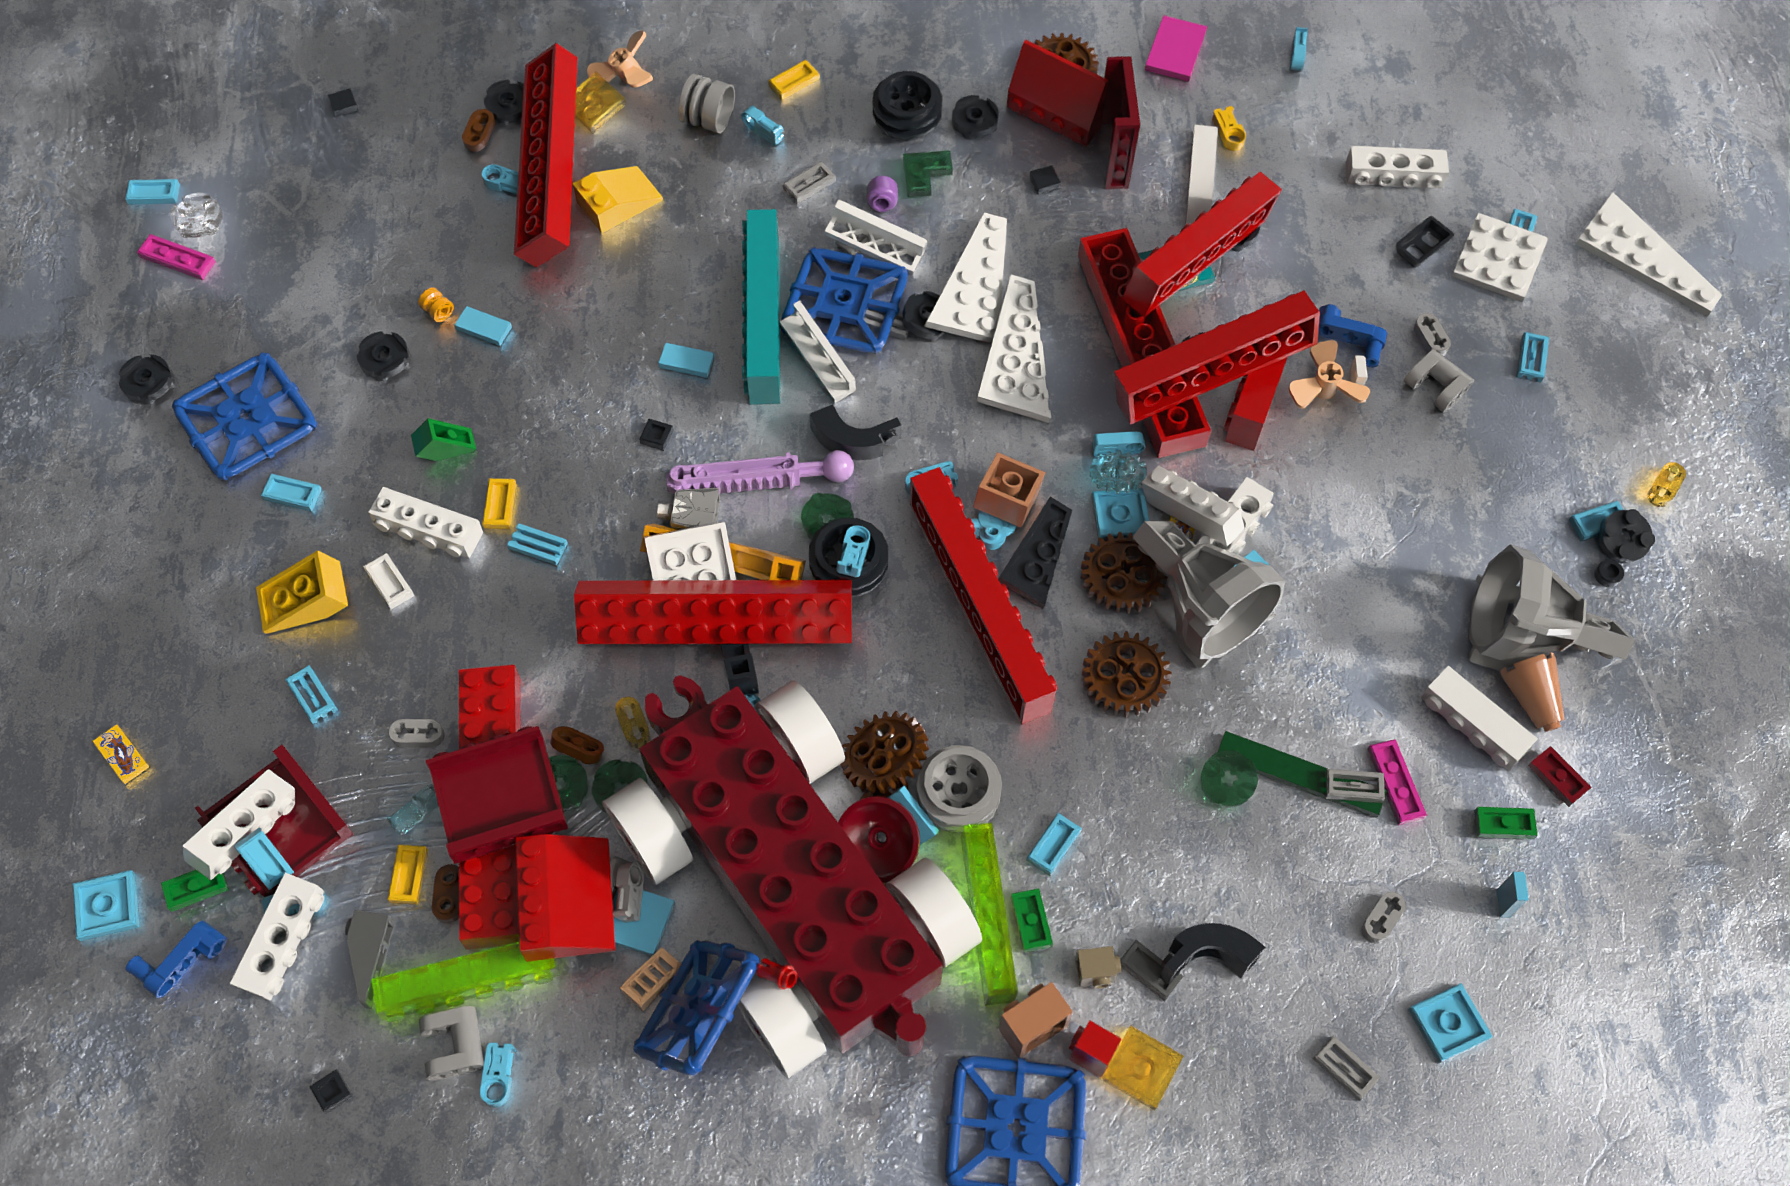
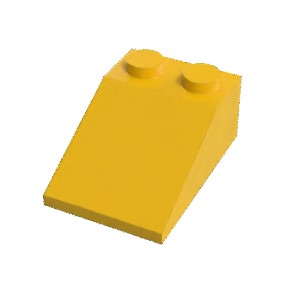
M637 166L593 172L573 183L577 203L601 233L663 201V197Z
M318 550L256 587L262 629L266 634L328 618L348 606L340 561Z

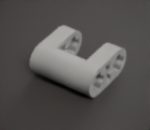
M1433 349L1410 370L1403 381L1414 390L1429 376L1440 382L1446 389L1437 397L1433 405L1445 413L1469 390L1474 379Z
M458 1007L429 1014L419 1019L420 1034L423 1037L437 1036L450 1032L452 1034L454 1054L432 1059L425 1063L426 1079L428 1081L443 1080L483 1069L484 1061L476 1007Z

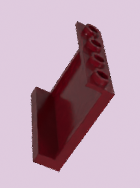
M1107 57L1104 78L1108 79L1101 125H1112L1113 132L1104 185L1105 189H1129L1141 125L1132 57Z
M526 726L520 728L516 733L506 736L496 735L490 738L489 741L480 744L470 743L464 745L460 750L450 753L440 752L435 754L433 758L425 760L431 772L448 844H446L448 854L454 864L514 846L518 837L552 834L568 829L548 752L539 726Z
M280 745L273 750L277 759L207 810L203 811L199 806L195 807V809L201 816L197 821L203 828L269 769L295 788V805L287 815H281L274 822L271 830L265 835L294 871L291 875L298 877L351 837L353 833L286 748ZM261 805V806H258V807H260V808H266V807H268V806H267V805ZM240 824L237 827H245L247 824ZM220 843V844H217L216 846H217V847H222V846H225V845H227V844ZM241 854L231 863V866L238 874L244 872L248 877L244 883L254 895L260 893L263 897L275 894L280 883L269 890Z

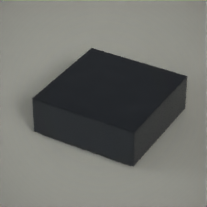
M351 88L328 95L336 117L358 111Z
M1052 165L1030 171L1029 177L1038 194L1061 187V182Z
M648 419L639 438L640 444L664 451L672 435L673 425Z
M337 1069L309 1086L325 1114L353 1097Z

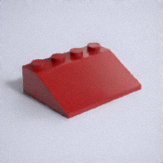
M1025 39L1008 88L1006 107L1087 147L1101 129L1108 79Z
M552 834L516 838L520 951L525 961L530 962L616 951L609 839Z

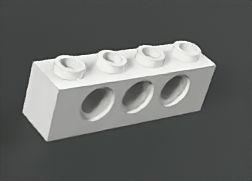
M1351 146L1346 159L1347 184L1443 188L1449 174L1447 150Z
M1246 477L1228 501L1235 503L1241 509L1244 530L1228 546L1203 534L1196 546L1199 544H1213L1239 555L1246 544L1243 540L1247 535L1252 537L1259 527L1260 523L1257 521L1261 516L1266 518L1273 507V504L1270 502L1274 493ZM1242 509L1249 510L1251 513L1244 512Z
M268 769L182 846L184 861L210 880L218 873H224L230 867L232 861L240 854L234 846L236 843L259 827L264 834L268 833L273 827L274 822L281 815H287L295 805V788ZM267 805L268 807L260 808L258 806ZM240 824H247L245 827H237ZM220 843L227 844V845L222 846V847H217V846H215V845L220 844Z
M288 873L284 874L230 982L231 985L271 1001L273 995L279 993L284 981L282 977L287 967H291L296 959V948L300 940L305 939L311 927L309 922L314 912L319 911L323 904V889L316 884ZM294 904H300L299 912L295 916L289 917V908ZM281 931H286V939L280 944H275L276 935ZM272 958L273 964L270 970L262 972V963Z

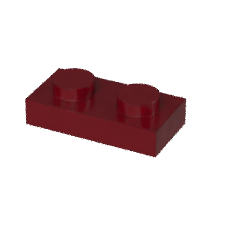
M1551 746L1528 765L1568 807L1573 805L1592 788Z

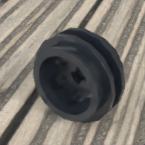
M916 71L893 73L881 81L874 90L872 115L876 125L889 136L899 140L922 138L933 131L939 124L942 117L943 96L938 85L926 75Z
M839 518L826 523L815 532L809 544V569L814 580H852V597H858L871 592L883 581L888 570V544L883 533L872 523L859 518ZM856 525L865 527L870 533L869 546L864 563H870L862 567L859 577L841 574L835 569L837 568V562L841 559L846 531ZM858 535L850 537V539L855 543H862L865 541L861 536ZM830 550L835 552L833 556H826Z

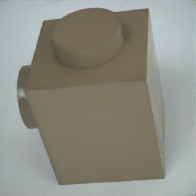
M1113 946L1077 950L1075 962L1080 987L1093 985L1095 989L1110 987L1111 983H1115L1118 973H1121V961L1119 955H1114Z

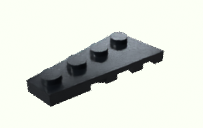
M1051 496L998 578L1001 584L1004 583L1006 587L1042 609L1046 604L1048 591L1053 580L1061 546L1072 514V509Z

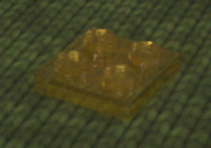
M595 72L577 87L575 118L594 134L628 103L615 88Z
M1130 1025L1101 1080L1155 1111L1184 1055Z

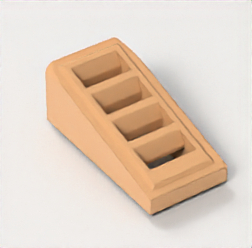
M661 947L623 983L620 990L622 994L644 1012L671 982L681 963ZM661 959L672 967L669 972L658 963ZM653 967L663 975L660 980L650 972ZM645 976L655 984L652 988L642 980ZM637 985L646 991L643 996L634 989Z

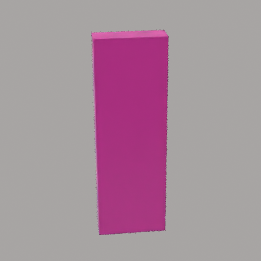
M152 234L147 237L137 251L140 258L204 280L216 263L213 256Z
M1396 739L1370 745L1367 750L1376 772L1384 773V789L1387 790L1386 797L1398 826L1425 819L1427 816Z

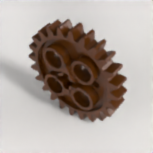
M1061 32L1060 37H1056L1052 33L1050 39L1043 35L1042 42L1038 39L1035 40L1036 45L1097 74L1099 62L1097 61L1098 54H1094V48H1088V41L1081 43V37L1074 40L1073 34L1066 38L1064 33Z
M1121 532L1118 533L1116 539L1110 533L1106 541L1098 538L1097 545L1091 544L1089 552H1085V561H1082L1080 568L1082 569L1080 579H1084L1083 588H1090L1088 597L1097 596L1095 603L1097 605L1104 601L1106 603L1105 610L1115 606L1117 614L1121 608H1125L1126 613L1130 614L1131 607H1134L1139 613L1142 604L1150 608L1152 601L1157 602L1159 594H1163L1164 585H1166L1168 579L1166 574L1157 569L1155 566L1156 562L1138 548L1139 544L1132 538L1133 534L1131 532L1127 538H1123ZM1126 556H1133L1136 560H1131ZM1102 563H1108L1112 567H1105ZM1137 578H1142L1146 580V582H1139ZM1111 586H1119L1121 590H1115Z
M1125 631L1123 638H1120L1118 633L1114 632L1112 640L1104 635L1103 644L1095 641L1094 650L1088 649V658H1084L1083 666L1086 668H1083L1081 676L1086 677L1083 681V686L1090 687L1087 695H1096L1094 704L1105 703L1103 711L1108 710L1110 707L1114 708L1113 713L1115 716L1119 710H1123L1125 717H1128L1130 710H1133L1135 715L1139 716L1141 708L1149 713L1151 704L1158 707L1160 703L1159 698L1165 699L1166 690H1169L1171 682L1168 680L1172 675V672L1167 670L1169 669L1170 661H1162L1166 654L1165 651L1156 652L1159 644L1148 645L1149 637L1141 641L1139 640V633L1130 638L1128 631ZM1126 653L1132 658L1124 659L1120 654ZM1108 670L1112 672L1113 675L1105 676L1101 673V671ZM1140 672H1148L1152 677H1143ZM1121 689H1129L1133 694L1126 695L1122 693Z
M884 711L880 719L874 714L872 722L869 723L866 719L863 720V728L855 726L856 735H848L847 738L850 740V743L842 745L846 752H844L845 761L840 764L844 770V775L853 787L858 786L862 792L868 789L871 794H874L878 788L883 794L887 786H890L894 791L896 783L900 782L902 785H906L905 778L907 776L914 778L915 775L912 771L923 768L919 761L927 760L924 752L929 750V746L926 743L929 739L925 734L924 728L914 716L910 718L906 712L900 716L898 711H894L890 717L887 711Z

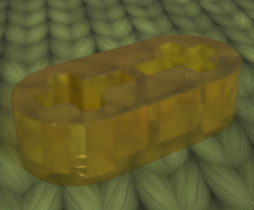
M1675 462L1665 464L1648 491L1647 496L1651 504L1657 507H1665L1672 501L1686 477V470L1683 466ZM1670 472L1675 474L1672 481L1668 480ZM1662 488L1666 490L1663 497L1659 495Z
M629 696L621 698L616 703L615 712L626 742L632 748L638 749L650 741L649 727L639 702ZM629 706L632 709L634 718L628 719L624 707ZM637 725L642 738L636 739L633 736V726Z

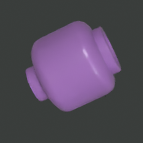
M877 176L868 183L866 199L871 209L878 212H887L896 206L898 187L892 178Z

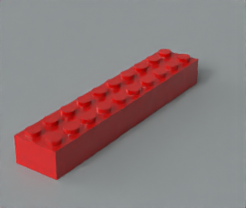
M557 43L525 65L513 255L536 268L562 251H565L569 248L578 57Z
M1128 228L1080 238L1078 258L1121 367L1133 364L1148 355H1154L1171 345H1175L1160 306L1143 317L1122 299L1126 290L1125 284L1134 273L1132 268L1140 260ZM1197 396L1143 419L1157 458L1207 446L1211 429Z
M938 467L911 477L910 506L1021 725L1052 713L1055 694L1058 690L1056 681L1052 675L1048 676L1044 668L1045 661L1042 654L1036 652L1032 645L1033 638L1030 631L1023 628L1018 608L1016 606L1012 607L1006 585L1004 583L1000 584L994 562L988 561L983 541L981 539L977 540L974 534V524L971 518L965 517L963 513L964 506L960 497H955L953 494V486L949 476H944L942 470Z
M852 580L578 581L574 592L578 644L852 643Z
M515 664L460 669L459 750L464 745L470 743L480 744L489 741L490 738L496 735L506 736L516 733L521 728L520 676ZM516 845L459 863V940L466 950L520 944Z

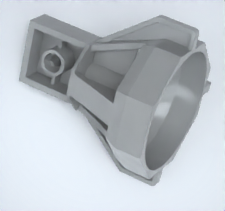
M1145 521L1132 537L1139 544L1138 548L1156 562L1155 566L1157 569L1168 575L1167 585L1173 595L1178 646L1198 668H1204L1212 658L1224 656L1254 635L1265 621H1270L1276 616L1274 611L1281 604L1286 581L1270 565L1253 562L1216 547L1213 544H1199L1196 546L1173 521Z
M1509 544L1488 563L1484 574H1478L1476 582L1479 585L1471 602L1468 639L1473 644L1468 658L1473 663L1501 670L1538 655L1558 650L1564 651L1571 645L1585 652H1589L1590 649L1598 651V654L1614 660L1615 657L1626 660L1635 642V639L1616 621L1586 612L1587 601L1531 550ZM1510 602L1515 605L1504 627L1505 615Z

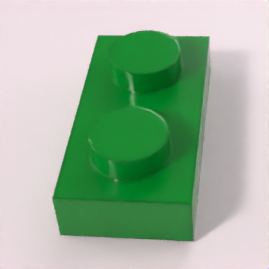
M1477 807L1474 810L1477 837L1535 839L1538 836L1534 808Z
M197 870L161 883L167 908L171 912L229 890L224 873H218L210 880Z
M1040 889L1011 894L1010 898L1024 953L1053 947Z

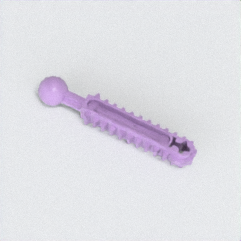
M839 450L829 452L823 458V461L798 463V456H791L787 452L786 456L678 465L666 474V485L668 492L674 495L678 490L719 488V494L789 487L791 490L794 486H800V477L824 475L831 482L841 483L847 481L854 471V463L849 454Z

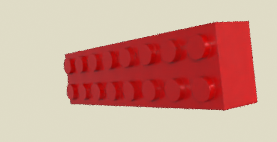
M1261 171L1253 177L1248 176L1238 189L1234 187L1225 199H1218L1208 212H1201L1195 222L1192 224L1187 223L1177 236L1171 235L1166 240L1164 246L1153 249L1147 259H1140L1132 268L1134 273L1125 284L1126 290L1122 299L1143 317L1147 316L1266 222L1282 189Z
M1305 290L1296 294H1290L1273 304H1267L1252 313L1244 314L1231 322L1218 325L1203 334L1195 335L1182 343L1171 345L1154 355H1148L1133 364L1125 365L1119 370L1114 371L1117 404L1131 425L1317 345L1320 311Z

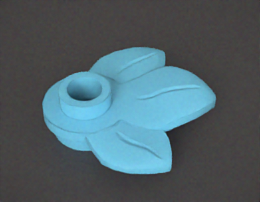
M981 510L978 518H971L975 527L974 534L976 538L981 539L985 548L989 550L999 549L1005 542L1006 537L1013 534L1016 529V525Z

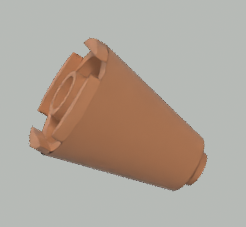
M1553 652L1548 654L1547 659L1545 654L1517 662L1513 664L1515 668L1510 669V672H1508L1507 667L1500 670L1501 677L1537 729L1543 728L1544 732H1549L1561 727L1560 722L1564 721L1565 718L1557 662Z

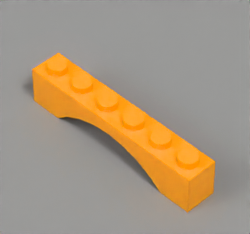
M657 524L645 525L640 551L647 553L644 537L678 529ZM729 542L735 572L761 580H802L806 560Z

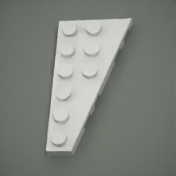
M1613 192L1576 243L1578 246L1707 317L1722 297V294Z
M988 213L983 214L924 327L992 343L1001 308L1006 218Z
M1011 275L976 402L1049 423L1051 411L1048 407L1049 395L1045 382L1046 370L1043 346L1039 333L1040 321H1038L1037 316L1038 305L1035 281Z

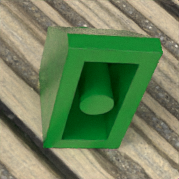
M427 418L411 434L415 457L441 461L473 453L476 450L472 429Z

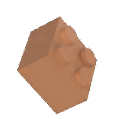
M997 452L978 487L973 508L1022 527L1040 492L1046 472Z
M1053 982L1045 987L1042 983L1035 986L1028 992V998L1020 1003L1018 1000H1015L1003 1009L1004 1014L1001 1016L999 1031L1017 1057L1022 1058L1069 1025L1073 1011Z

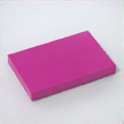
M1163 15L1146 62L1145 71L1189 82L1207 31V26Z

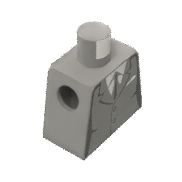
M719 488L678 490L675 492L673 505L658 504L657 519L671 520V528L678 530L717 523L720 508Z

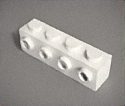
M1158 465L1141 482L1147 503L1226 546L1244 530L1241 509L1238 505L1225 501L1213 491H1206L1194 481H1188L1178 476L1173 470H1167Z
M386 487L382 488L368 512L374 523L373 525L383 532H388V530L395 532L406 540H418L432 549L436 547L443 549L454 557L463 556L469 559L483 534L477 519Z
M1447 666L1427 687L1421 697L1431 710L1441 714L1447 719L1451 727L1464 733L1474 746L1482 748L1492 757V760L1497 765L1505 767L1508 771L1514 767L1538 740V738L1450 666Z

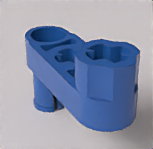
M1327 304L1319 308V336L1366 347L1364 356L1366 366L1374 368L1379 365L1381 350L1385 347L1387 331L1373 324L1341 317V310L1333 304Z
M200 921L190 929L157 969L137 955L127 963L125 971L141 981L147 991L155 997L161 998L179 982L202 954L208 959L218 956L225 948L228 938L206 921Z

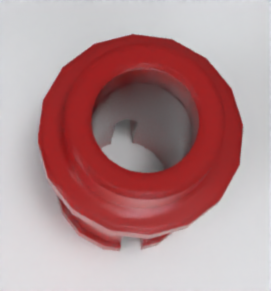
M767 958L761 960V963L766 966L757 965V976L776 983L780 989H790L797 981V972L793 970L791 965L782 966Z

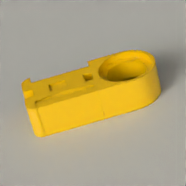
M1225 107L1223 111L1221 108L1215 109L1212 121L1215 127H1218V134L1224 147L1230 151L1241 150L1245 143L1246 133L1242 124H1237L1233 115L1234 107ZM1237 136L1241 141L1232 142L1228 137Z

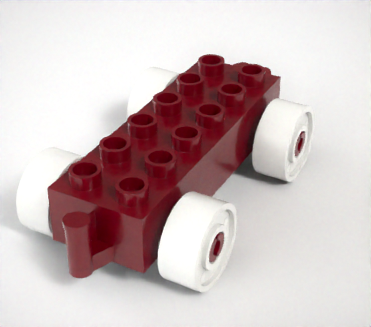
M676 676L673 680L675 692L688 701L689 708L683 716L672 718L663 712L662 702L656 694L649 693L646 695V716L651 727L659 736L640 747L639 751L646 774L663 799L659 800L648 784L642 778H638L602 801L603 807L635 861L641 864L645 875L655 886L693 861L692 854L681 835L686 830L777 962L782 966L791 965L793 970L797 972L795 985L785 990L778 988L776 983L759 978L755 973L737 1004L744 1020L775 1066L788 1079L826 1052L825 1044L813 1024V1021L816 1019L819 1020L842 1054L875 1032L894 1044L902 1055L907 1057L917 1055L923 1047L926 1021L920 1013H914L912 1004L941 985L942 969L981 943V932L972 912L958 890L942 870L927 858H923L892 879L885 887L810 785L812 782L845 761L841 743L815 700L799 683L790 681L757 702L755 709L738 686L710 704H707L704 693L696 682L684 676Z

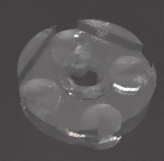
M188 194L181 198L183 202L178 206L175 203L171 209V221L184 238L214 235L219 231V225L223 218L222 209L219 203L210 198L208 194ZM200 212L201 215L199 217L191 218L194 217L196 213Z

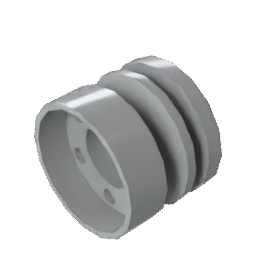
M692 73L686 80L681 92L678 108L680 121L687 124L691 123L693 126H699L702 123L704 129L722 133L732 115L735 101L734 86L718 80L712 83L710 78Z

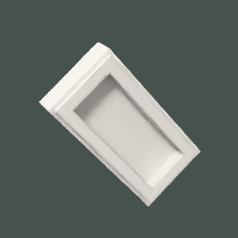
M387 553L363 566L390 609L414 597L412 590Z

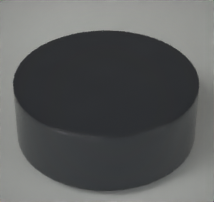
M1603 560L1596 567L1594 576L1599 584L1605 587H1615L1623 579L1624 569L1614 560Z

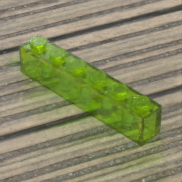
M993 824L964 825L961 833V844L970 907L982 936V942L976 948L984 1004L986 1006L1011 1003L1015 1001L1018 989Z
M519 941L373 978L372 986L378 1016L383 1021L397 1022L403 1020L405 1015L416 1012L419 1015L435 1011V1007L443 1005L455 1007L464 1004V1000L475 997L476 999H487L494 996V992L502 990L507 992L518 991L524 988L525 984L533 982L536 984L549 983L553 980V977L560 976L557 958L526 962L520 951Z

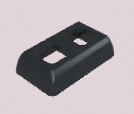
M1429 216L1396 243V251L1414 267H1419L1454 237V233L1436 218ZM1426 234H1431L1439 242L1435 246H1429L1421 238ZM1410 247H1415L1423 253V256L1417 259L1407 250Z

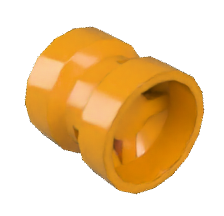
M436 288L425 290L418 300L419 307L425 312H429L430 317L436 322L445 321L454 309L453 303L449 299L443 298L442 293Z

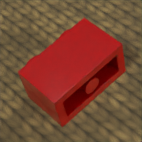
M1089 1020L1085 1028L1082 1026L1078 1027L1068 1048L1073 1051L1070 1061L1101 1079L1122 1039Z

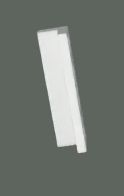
M839 199L834 207L833 217L824 232V235L880 261L904 266L908 274L911 275L916 270L927 244L926 239ZM836 222H839L847 227L848 232L838 233L832 229ZM865 234L869 237L870 242L862 244L857 241L855 235ZM881 244L889 245L892 252L884 254L879 251L877 246ZM908 254L915 257L910 266L902 262L899 256Z
M799 300L793 304L795 313L780 321V325L834 403H837L856 391L855 378Z

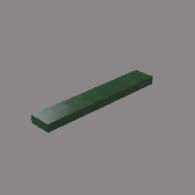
M1225 731L1216 759L1326 799L1325 771L1328 768ZM1333 778V781L1369 784L1361 780ZM1334 789V790H1344V791H1356V792L1378 793V792H1370V791ZM1327 799L1378 818L1383 803Z

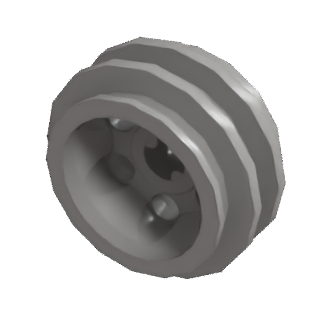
M952 745L937 750L925 760L923 768L918 773L916 797L920 807L936 826L950 832L965 833L982 827L993 818L1000 804L1002 779L997 765L986 753L971 746ZM956 770V773L954 775H948L946 773L948 771ZM967 772H970L976 775L977 777L969 778L967 776ZM935 783H941L943 785V789L941 791H935L933 785ZM983 789L985 794L982 797H977L975 791Z

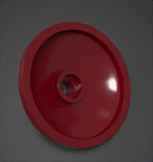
M882 796L863 798L849 806L838 821L882 883L890 882L914 864L920 848V833L914 817L901 803ZM879 832L886 835L885 842H881L878 839Z

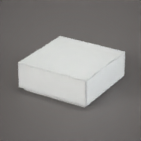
M1355 356L1350 367V377L1353 383L1364 385L1368 376L1364 356Z

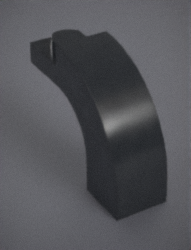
M833 404L810 413V428L821 445L830 452L835 450L844 451L851 456L852 460H870L883 456L884 445H892L901 439L902 425L897 417L871 428L860 429L846 424L840 418Z
M721 644L729 690L738 686L744 695L759 694L757 676L749 644Z
M1220 923L1198 924L1185 929L1174 938L1168 950L1170 953L1161 963L1164 968L1159 978L1169 985L1190 963L1196 960L1210 959L1223 964L1242 979L1259 961L1266 947L1250 934L1236 927Z

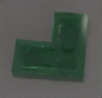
M950 150L903 154L908 198L931 196L930 177L953 175Z

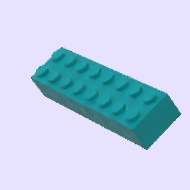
M777 209L747 210V220H742V232L744 235V240H742V253L744 255V260H742V273L744 276V281H742V294L744 296V302H742V315L744 317V323H742V337L744 338V344H742V358L744 359L742 380L744 381V395H749L750 405L780 404L779 234Z

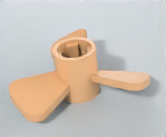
M644 30L635 32L630 37L627 48L614 50L610 54L608 62L591 63L588 66L589 82L594 89L602 88L617 75L623 83L629 84L631 87H640L652 81V75L642 70L633 58V55L646 37Z
M1336 341L1319 342L1311 347L1310 356L1318 369L1315 377L1292 381L1289 386V394L1297 407L1306 408L1315 397L1330 399L1335 396L1337 390L1358 403L1366 402L1370 394L1368 387L1342 380L1343 369L1339 364L1335 363L1338 348Z

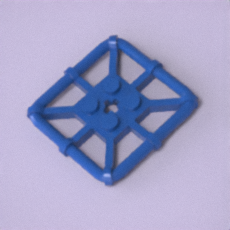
M813 247L809 249V252L804 257L797 278L790 286L789 291L791 293L781 321L794 313L793 304L798 302L800 296L816 297L815 306L807 309V312L812 319L822 317L832 320L827 334L823 333L831 346L877 354L882 351L881 348L884 347L894 318L899 314V304L907 284L908 271L904 266L865 258L863 254L857 253L852 255ZM824 259L852 264L849 275L832 272ZM813 262L817 264L825 276L822 287L805 284ZM861 267L887 272L872 280L857 277ZM897 280L890 303L871 299L874 290ZM844 295H847L848 301H841L838 298H843ZM867 309L885 313L877 339L864 321ZM840 322L857 325L868 343L835 336ZM780 325L781 331H782L784 334H786L785 331L783 330V328H782L781 325Z
M263 352L222 374L220 372L215 374V378L174 400L172 404L177 420L190 438L189 443L194 449L198 450L210 470L221 480H227L266 458L271 459L275 457V453L307 436L311 431H315L317 427L312 411L298 393L299 388L297 385L289 380L278 362L269 353ZM258 366L251 386L234 394L227 383ZM270 369L282 386V390L265 399L260 391L267 371ZM220 386L228 399L213 407L190 404ZM291 399L303 419L277 416L272 408ZM244 413H249L247 420L240 418V416ZM187 414L214 417L219 425L201 434L197 431ZM276 427L296 429L270 445L262 436ZM226 435L230 444L223 463L219 464L207 444ZM256 439L262 449L234 464L239 448Z
M696 940L692 943L689 952L669 986L660 993L661 999L639 1038L634 1041V1052L642 1059L655 1063L662 1070L671 1069L683 1075L695 1076L702 1071L703 1064L727 1022L731 1023L734 1018L732 1013L756 972L757 965L760 964L759 957L750 951L735 948L733 944L727 942L719 944L711 941ZM709 953L718 956V959L707 976V957ZM733 960L741 962L739 967L724 977ZM693 968V978L689 979L686 983L683 995H677ZM671 1004H674L675 1006L668 1015V1021L658 1028ZM672 1037L671 1041L669 1042L665 1050L660 1052L655 1050L662 1043H664L666 1040ZM689 1038L688 1058L684 1061L677 1059Z
M962 1056L957 1060L958 1065L956 1066L953 1078L950 1115H947L946 1125H949L945 1159L946 1184L948 1186H1018L1016 1185L1017 1163L1026 1162L1039 1164L1056 1186H1080L1083 1141L1087 1139V1132L1084 1131L1087 1088L1084 1079L1086 1075L1082 1070H1076L1064 1065L1026 1061V1058L1018 1057V1060L985 1056ZM974 1068L1017 1072L1015 1096L994 1094ZM1025 1073L1068 1079L1045 1099L1023 1097ZM966 1075L988 1101L986 1120L962 1117ZM1074 1087L1072 1129L1047 1127L1049 1107ZM1014 1121H1020V1125L1025 1127V1132H1020L1019 1137L1013 1136V1131L1008 1130L1007 1127L1012 1125ZM961 1127L985 1130L983 1151L957 1171ZM1047 1137L1071 1140L1068 1184L1045 1157ZM988 1158L1009 1160L1007 1184L967 1180L964 1178Z

